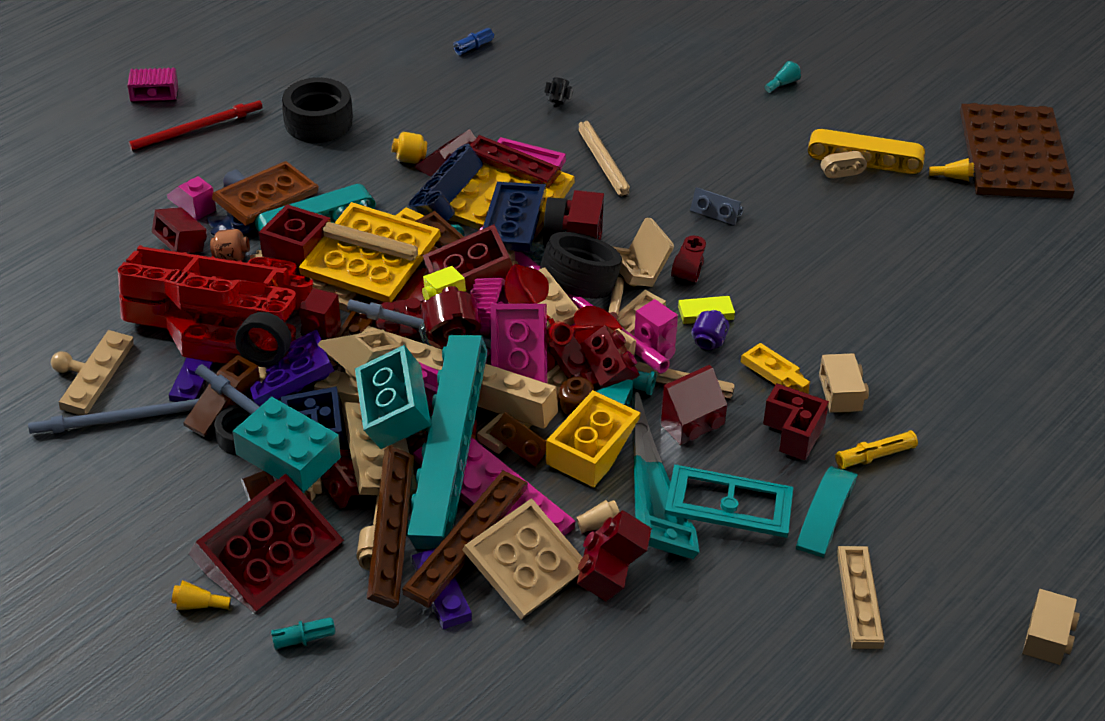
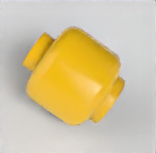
M401 132L398 139H393L392 152L396 153V159L399 162L418 164L426 157L427 141H424L423 136L420 134Z

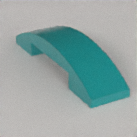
M833 466L828 468L808 510L796 544L797 550L822 558L825 557L833 538L835 526L847 497H850L858 474Z

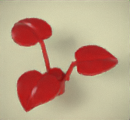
M514 264L510 268L505 280V296L509 304H537L546 299L549 293V283L543 273L537 269L519 264ZM584 306L578 309L574 314L575 325L571 327L564 322L554 321L547 314V321L549 323L547 326V337L549 339L547 348L554 347L555 343L559 345L569 343L573 333L580 344L604 325L614 331L616 329L622 330V326L613 315L596 306ZM547 353L548 373L555 367V359L549 353Z

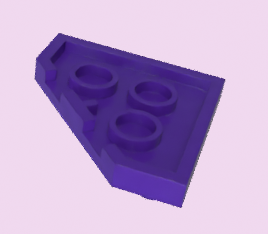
M317 329L292 341L287 355L278 364L270 366L266 370L267 377L262 382L256 381L250 387L253 400L258 406H262L271 397L279 400V398L289 393H297L304 386L314 381H321L334 372L327 353L318 346L322 338Z

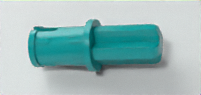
M331 617L302 623L301 620L298 625L271 630L275 650L301 643L305 646L308 641L333 636L336 632L334 621Z

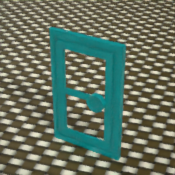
M674 464L664 515L788 538L793 487ZM688 478L729 486L728 496L721 499L720 507L722 510L683 503ZM735 487L775 494L776 502L773 520L734 513L737 511L739 504L733 498Z

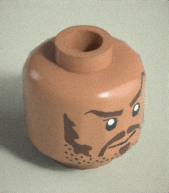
M238 229L220 230L211 238L210 249L212 256L215 258L242 261L245 258L246 252L250 251V242L248 237H244L243 233Z

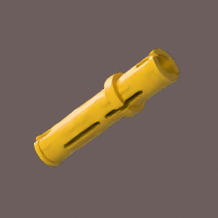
M910 430L871 443L861 442L854 448L838 451L835 454V460L840 469L860 463L863 465L870 464L873 459L916 448L918 446V439L916 434Z

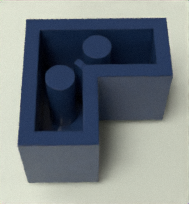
M337 386L281 397L282 403L339 434L340 449H348L346 429L342 415L343 405Z

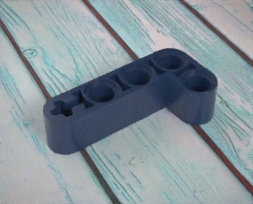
M464 144L457 148L408 203L411 210L424 216L435 211L446 221L453 217L455 210L450 203L483 166V162L470 144Z

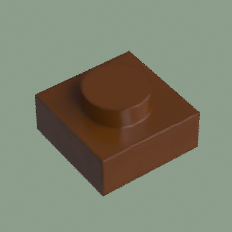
M260 471L240 479L248 501L275 482L273 476L265 471Z

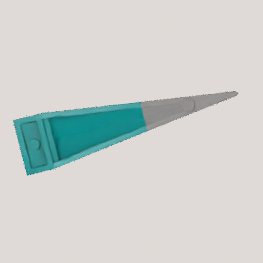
M636 392L632 397V406L634 410L641 412V416L633 429L635 518L652 528L648 546L694 559L700 551L696 529L691 520L664 515L671 482L654 443L640 395Z

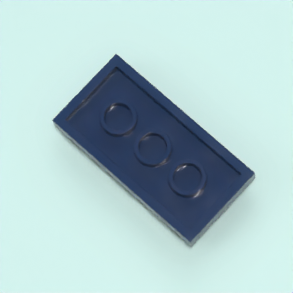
M497 182L483 229L495 224L506 250L530 252L546 195V184Z

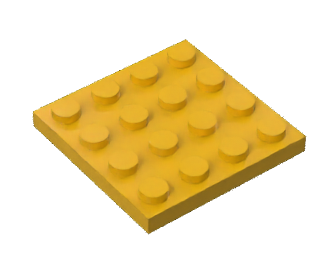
M483 162L482 168L450 203L455 210V214L449 220L480 230L484 225L497 182L535 183ZM561 172L553 184L546 188V195L533 242L544 227L547 198L564 199L575 183L573 175Z
M351 202L336 220L335 224L415 245L418 247V255L415 260L403 259L323 236L299 266L300 275L383 302H392L424 260L423 255L429 253L441 237L440 229Z

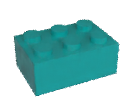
M405 345L355 368L363 430L380 449L431 426L421 365Z
M274 397L269 398L233 430L236 455L277 479L287 474L303 493L341 458L339 434Z

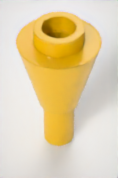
M969 158L946 164L945 166L929 167V176H945L969 182V177H974V163H969Z
M182 580L180 586H174L171 603L177 604L176 611L208 608L209 606L229 610L231 597L211 594L207 590Z

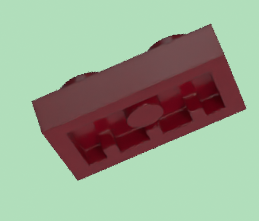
M340 449L341 458L321 476V482L338 507L346 508L352 495L360 496L350 449Z

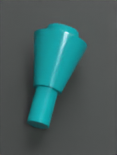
M787 61L774 79L764 86L765 90L770 93L777 87L800 80V67L796 63Z

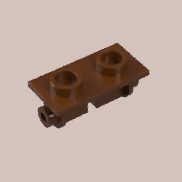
M504 412L489 433L535 467L546 453V440L506 412Z

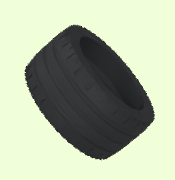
M313 77L297 81L284 91L282 97L283 120L287 132L294 138L304 142L322 143L338 139L350 130L353 120L352 99L349 89L341 82L331 78ZM319 108H320V109H327V110H322V111H308V110L319 109Z
M558 232L549 238L540 269L545 267L564 292L583 298L600 299L611 294L619 275L622 257L614 247L597 238L580 233Z

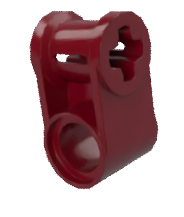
M693 235L685 238L679 253L674 259L671 277L694 283L697 282L704 264L703 253L706 248V241L702 237Z

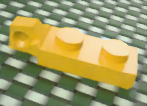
M762 343L757 344L741 355L742 364L776 385L778 383L809 394L810 381L805 379L800 373V368Z

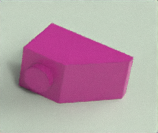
M199 176L190 179L167 194V199L176 206L182 207L196 220L216 211L215 201L212 200L213 187Z

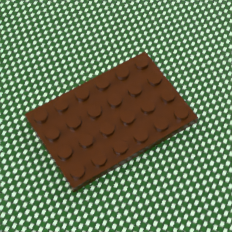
M961 103L960 114L970 163H974L973 181L977 195L1073 199L1075 191L1053 107Z

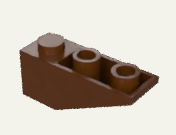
M239 355L234 357L216 373L218 376L223 375L231 382V386L249 399L252 398L250 387L256 381H260L259 366ZM209 384L183 422L184 426L206 437L215 429L214 424L219 413L236 403L226 395H220L211 389V384Z

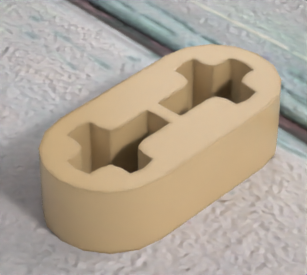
M850 151L828 155L821 161L820 165L826 177L839 178L862 173L866 169L867 161L861 152Z

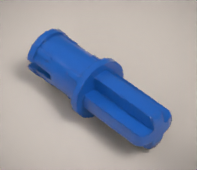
M490 28L475 34L470 33L468 37L453 43V46H457L454 47V50L458 55H462L472 49L477 50L480 48V45L491 41L494 38V33Z

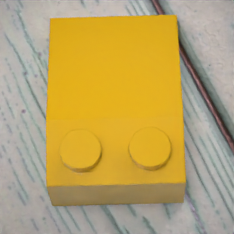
M592 390L546 440V464L595 487L612 467L638 422L641 412Z

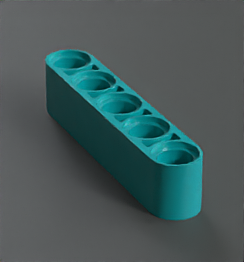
M354 184L289 205L330 217L331 223H335L351 202L372 209L375 208L376 202L365 186ZM283 207L259 214L254 221L257 231L259 232Z

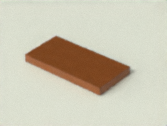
M284 161L213 192L212 200L246 226L253 223L256 217L263 212L283 207L286 204L296 203L318 193L319 186L287 161Z

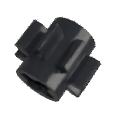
M554 77L552 83L546 82L544 93H546V96H549L548 101L564 105L566 99L571 100L573 89L572 86H569L570 82L559 77Z

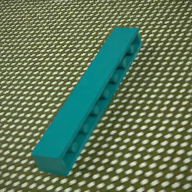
M449 335L447 346L443 347V367L437 374L438 391L432 398L433 415L430 418L431 426L427 427V443H424L422 446L423 463L422 467L417 470L416 479L418 487L416 494H413L411 498L412 515L411 520H408L406 536L410 539L415 549L430 550L437 548L454 528L488 353L482 335Z

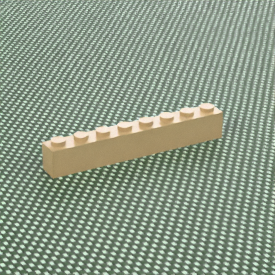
M368 326L362 333L380 329ZM386 332L402 346L405 345L418 362L438 371L442 370V349ZM485 364L477 406L499 414L506 412L516 420L545 429L558 413L556 386Z

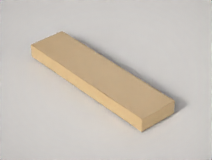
M838 546L837 557L852 649H883L885 641L868 546Z

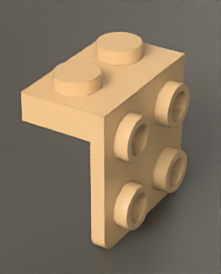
M652 218L644 219L629 249L614 247L622 257L619 273L624 277V281L634 287L637 285L653 287L674 248L673 242Z

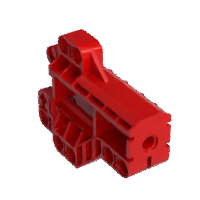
M139 245L137 251H134L117 270L120 316L123 321L167 328L182 357L217 363H228L234 357L240 355L236 348V333L251 314L269 312L285 322L293 310L299 309L300 303L305 301L313 290V280L311 279L307 282L305 281V276L297 275L295 263L265 257H255L245 263L240 260L232 261L215 258L214 256L206 257L187 254V252L180 253L167 251L163 248L155 249ZM286 323L291 332L292 341L296 340V327ZM252 328L249 331L251 340L259 348L266 351H275L278 348L276 339L268 331L261 328Z

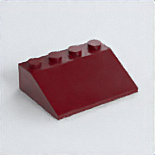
M284 474L198 539L188 554L211 580L255 613L339 546L344 539L290 477Z

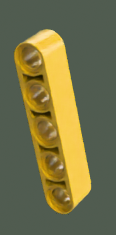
M817 129L812 132L808 145V154L817 160H823L831 154L859 151L867 161L866 167L917 174L922 171L924 166L925 149L922 145L912 142Z

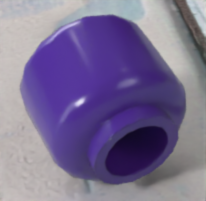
M703 311L697 316L691 335L698 347L704 350H713L723 345L730 325L720 311Z

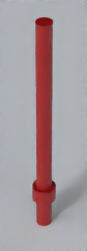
M260 100L245 105L242 103L234 105L233 109L129 141V147L131 150H135L235 117L240 119L246 117L248 113L263 109Z

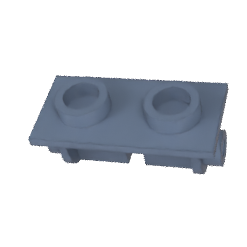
M696 187L690 211L735 225L737 216L742 215L744 208L740 206V201Z

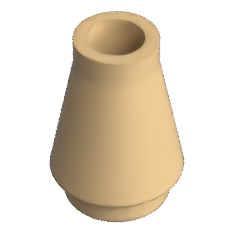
M605 500L584 514L577 516L576 520L581 533L600 529L609 517L613 518L620 511L614 500L610 502Z

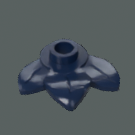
M229 212L225 216L208 217L209 225L213 228L211 234L214 236L220 230L238 229L243 235H246L254 229V222L245 226Z

